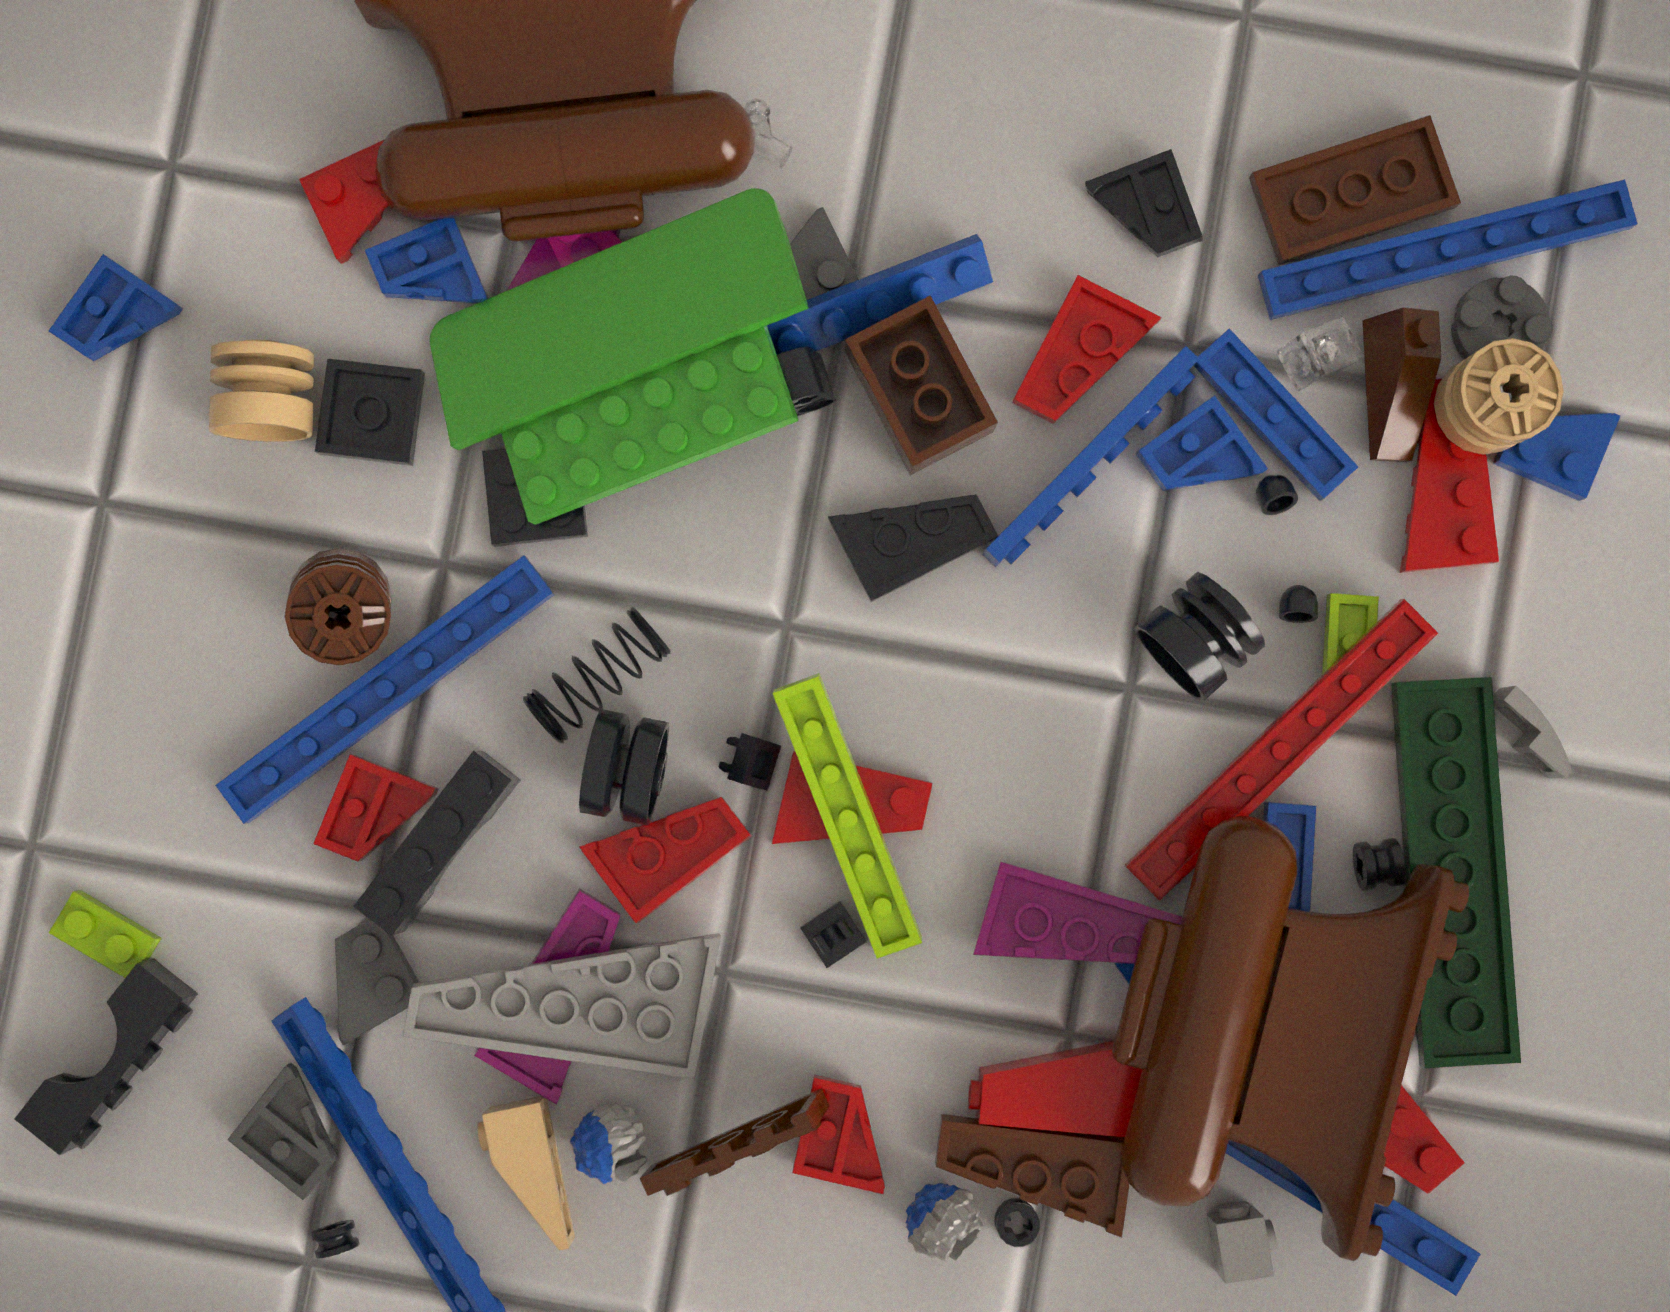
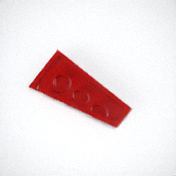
M1435 379L1417 442L1419 449L1417 464L1413 468L1411 483L1413 495L1411 510L1407 514L1405 529L1407 541L1405 555L1401 559L1400 573L1486 565L1499 562L1487 455L1463 450L1446 437L1437 423L1434 401L1438 384L1442 379Z

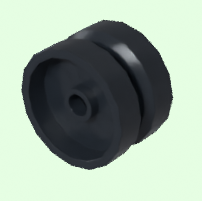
M600 709L591 732L583 767L579 797L580 813L606 817L613 810L619 790H621L619 809L622 820L649 825L657 797L662 789L666 771L669 722L643 717L637 723L629 745L630 721L627 714Z

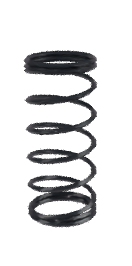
M634 607L627 610V615L649 640L658 657L647 650L619 624L612 622V629L630 657L638 674L627 667L596 639H592L595 651L612 676L618 690L606 683L578 657L572 656V662L592 692L599 708L586 700L562 677L552 672V678L571 706L579 724L566 717L536 689H532V694L527 693V696H523V701L527 708L558 743H564V740H568V736L547 707L572 727L583 728L581 715L565 688L590 709L596 712L603 709L601 699L583 669L610 692L616 695H622L623 693L620 681L602 651L631 676L639 679L642 678V670L620 632L656 662H662V656L667 657V654H671V650Z

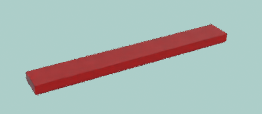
M1400 599L1125 864L1126 868L1159 901L1163 899L1195 868L1200 846L1212 828L1223 820L1238 816H1249L1414 658L1438 632L1405 599Z

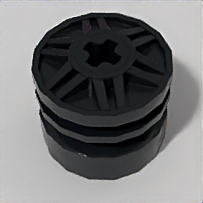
M1197 572L1186 581L1188 591L1179 588L1171 594L1173 602L1181 614L1180 616L1160 605L1135 626L1134 629L1143 646L1161 668L1188 694L1199 701H1205L1228 680L1219 658L1221 657L1229 664L1240 668L1247 663L1245 652L1251 655L1257 654L1265 647V641L1260 630L1242 604L1210 577Z

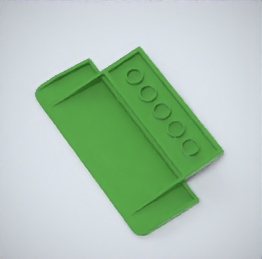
M752 188L500 293L483 302L450 314L438 321L430 334V347L450 446L461 450L502 434L528 522L536 525L798 422L799 420L767 325L809 309L789 239L774 198L763 189Z

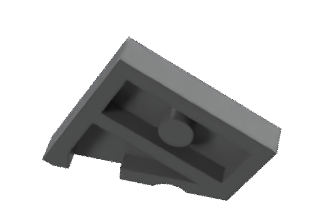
M372 920L365 921L335 939L339 1040L342 1045H345L407 1009L412 984L420 982L394 936L388 934Z

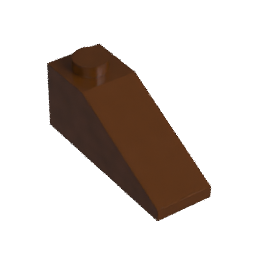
M1402 307L1362 320L1370 460L1409 462L1413 460L1441 362L1439 311Z

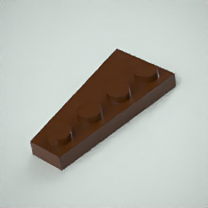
M821 1088L652 1164L639 1179L647 1196L664 1190L666 1196L674 1194L692 1183V1178L705 1173L708 1176L719 1174L733 1166L735 1161L750 1155L756 1157L773 1149L778 1144L814 1131L822 1125L820 1120L830 1105Z
M941 1114L935 1159L937 1168L992 1189L998 1187L1019 1195L1021 1200L1037 1206L1038 1203L1064 1212L1066 1217L1082 1223L1084 1221L1104 1227L1106 1232L1122 1238L1130 1185L1122 1168V1146L1125 1137L979 1124L977 1118Z

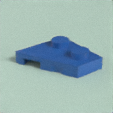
M455 218L436 220L365 250L380 289L387 298L479 303L488 299Z
M103 254L53 323L49 332L87 358L95 361L176 317L182 312L183 308Z
M1215 395L1135 453L1162 491L1257 476L1268 469Z
M1603 413L1556 416L1549 427L1532 438L1517 443L1504 451L1497 452L1493 464L1578 501L1584 500L1591 489L1620 415Z

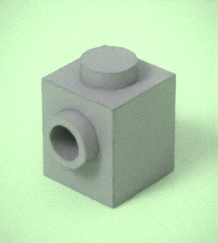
M1247 1202L1225 1203L1219 1206L1220 1212L1207 1213L1216 1272L1225 1284L1274 1276L1270 1250L1276 1249L1277 1243L1274 1227L1270 1219L1265 1220L1264 1216L1254 1206L1249 1207Z

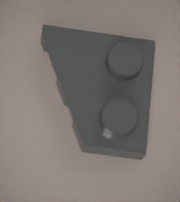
M824 208L817 209L790 243L806 300L859 280Z
M292 1063L287 1064L227 1139L302 1200L309 1196L338 1159L297 1067Z

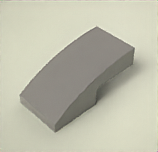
M1517 686L1499 688L1493 695L1494 708L1524 733L1512 748L1547 778H1566L1572 770L1562 743L1549 721L1533 701Z

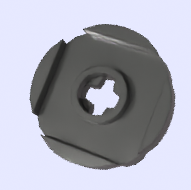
M1513 275L1505 278L1494 277L1484 280L1467 291L1457 303L1454 323L1451 325L1453 343L1463 359H1466L1493 341L1511 338L1531 342L1543 350L1546 341L1553 332V324L1543 298L1534 288L1526 284L1521 277ZM1492 314H1499L1510 321L1511 325L1508 327L1510 331L1509 336H1506L1502 331L1496 334L1493 333L1490 326L1495 322V318Z

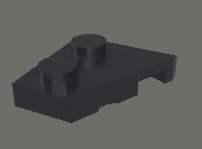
M1172 149L1085 182L1087 192L1157 258L1203 240Z

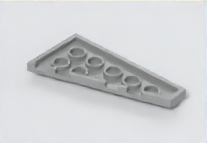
M716 933L415 983L411 987L403 1037L695 1079L721 935Z

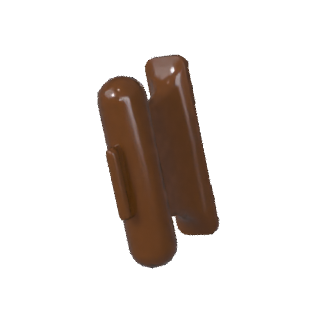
M354 0L365 21L370 26L385 30L400 29L416 40L433 67L445 105L447 119L410 123L390 132L378 149L375 173L381 195L393 210L408 218L430 221L500 213L503 236L515 242L635 228L640 226L644 220L642 196L719 188L736 181L747 169L754 154L755 132L748 113L739 102L727 93L713 90L674 93V57L677 39L689 9L697 0Z
M1238 816L1223 820L1208 832L1200 846L1181 923L1177 924L1154 918L1146 923L1143 930L1112 1050L1113 1057L1117 1062L1142 1069L1122 1146L1123 1171L1128 1183L1142 1197L1163 1206H1189L1208 1196L1220 1176L1228 1141L1248 1146L1285 1165L1312 1189L1322 1208V1241L1340 1258L1350 1261H1356L1361 1253L1375 1257L1381 1249L1383 1231L1381 1226L1370 1224L1374 1205L1388 1207L1395 1193L1394 1177L1382 1174L1386 1161L1384 1152L1428 978L1432 977L1436 959L1450 961L1455 953L1457 935L1455 932L1444 930L1448 910L1461 913L1466 907L1469 898L1468 884L1454 881L1453 871L1448 868L1419 864L1412 870L1403 892L1394 901L1383 907L1350 914H1325L1289 908L1297 876L1296 851L1290 839L1276 825L1258 817Z

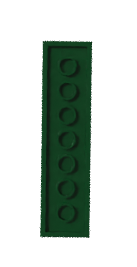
M1492 677L1391 683L1406 884L1416 865L1428 864L1452 870L1454 881L1462 882L1469 886V898L1466 907L1461 913L1448 910L1444 930L1455 932L1457 935L1455 953L1450 961L1436 959L1432 977L1428 978L1416 1025L1419 1066L1423 1068L1521 1063Z

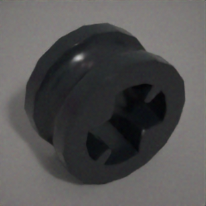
M1011 1198L1004 1201L996 1210L994 1224L1000 1238L1006 1244L1013 1247H1024L1031 1244L1037 1238L1040 1230V1220L1036 1211L1028 1202L1019 1198ZM1015 1211H1019L1023 1218H1030L1029 1226L1023 1224L1025 1231L1020 1234H1014L1011 1227H1004L1005 1220H1012L1009 1214Z
M354 1220L336 1222L310 1233L311 1239L319 1244L318 1249L315 1251L317 1259L344 1253L360 1244L359 1239L351 1234V1230L355 1227Z

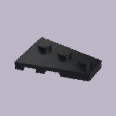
M977 494L921 502L920 504L897 508L875 509L870 512L828 516V520L870 602L921 578L998 537Z

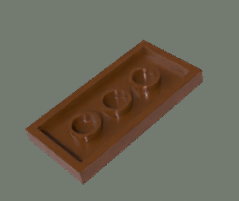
M1431 115L1254 171L1249 177L1279 265L1455 209L1461 204Z

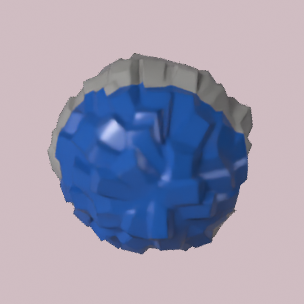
M616 1103L606 1106L599 1105L582 1118L579 1126L574 1130L573 1137L570 1139L578 1171L583 1172L590 1178H597L603 1184L608 1182L618 1184L638 1174L639 1168L647 1162V1157L640 1156L638 1150L639 1146L646 1141L642 1122L635 1117L636 1114L633 1108L620 1106Z
M943 1183L936 1185L926 1184L922 1190L915 1193V1201L906 1210L908 1216L905 1223L909 1231L908 1242L913 1244L914 1250L917 1253L925 1254L930 1258L946 1261L950 1257L956 1261L962 1255V1251L975 1241L976 1235L983 1227V1223L979 1218L980 1211L973 1201V1194L968 1189H961L955 1185L949 1186Z

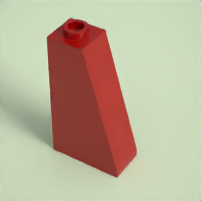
M1114 1041L979 1068V1080H970L968 1109L976 1110L975 1116L979 1124L1125 1137L1142 1069L1117 1062L1112 1054Z

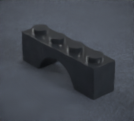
M473 750L353 907L391 936L404 932L434 894L436 885L458 853L474 834L494 816L521 780L484 751Z
M155 959L137 963L107 1001L115 1018L117 1040L114 1052L106 1066L95 1076L81 1077L62 1073L44 1080L14 1120L59 1156L76 1147L84 1149L102 1129V1125L98 1121L108 1108L112 1111L115 1110L130 1094L133 1087L128 1083L139 1069L142 1072L146 1071L160 1056L163 1048L158 1044L169 1030L175 1033L193 1013V1009L189 1005L198 993Z

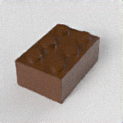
M931 295L845 339V353L910 475L994 432L998 421Z

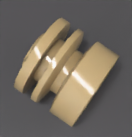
M1514 338L1493 341L1450 368L1438 384L1434 401L1437 423L1446 437L1465 451L1483 455L1504 451L1517 443L1532 438L1549 427L1561 407L1564 392L1561 374L1550 355L1531 342ZM1500 386H1502L1503 392L1506 393H1501Z
M270 340L230 341L211 346L210 363L218 368L210 371V382L232 391L210 396L209 432L232 439L263 442H288L311 438L313 431V403L307 399L291 395V393L306 391L313 387L314 377L305 372L313 370L314 353L299 346Z

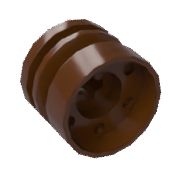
M336 548L318 552L303 562L292 578L284 616L289 636L301 652L321 663L340 666L363 660L379 648L388 634L392 602L388 578L374 560L359 551ZM344 604L348 606L347 618L340 614L334 619L329 616L330 605L337 609Z

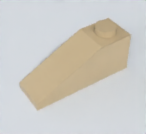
M538 1096L489 1107L482 1114L483 1121L478 1122V1138L481 1149L483 1151L489 1150L492 1165L559 1251L569 1249L575 1234L548 1099Z

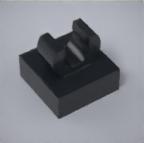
M741 733L740 738L728 737L726 744L736 747V752L732 764L720 761L718 767L723 772L729 773L727 777L729 780L768 791L781 745Z
M838 901L800 927L826 968L867 942L841 901Z

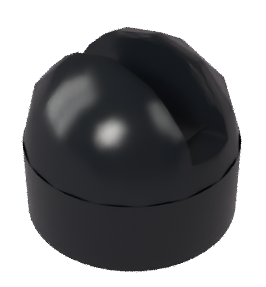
M1268 475L1264 477L1256 489L1257 501L1262 512L1266 515L1283 513L1292 508L1298 501V495L1293 484L1287 477L1282 475Z
M1294 585L1287 588L1279 602V618L1293 623L1315 621L1318 618L1316 594L1311 589L1302 585Z

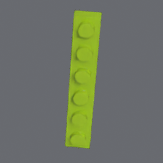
M820 673L774 689L773 696L876 958L878 959L921 944L922 935Z

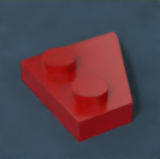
M814 1075L810 1093L822 1088L830 1107L820 1120L822 1125L800 1137L792 1173L884 1194L885 1183L861 1085Z

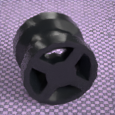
M1395 838L1384 839L1380 845L1371 846L1367 842L1354 844L1353 867L1357 883L1362 890L1374 889L1380 883H1387L1391 887L1404 884L1405 862L1401 846Z

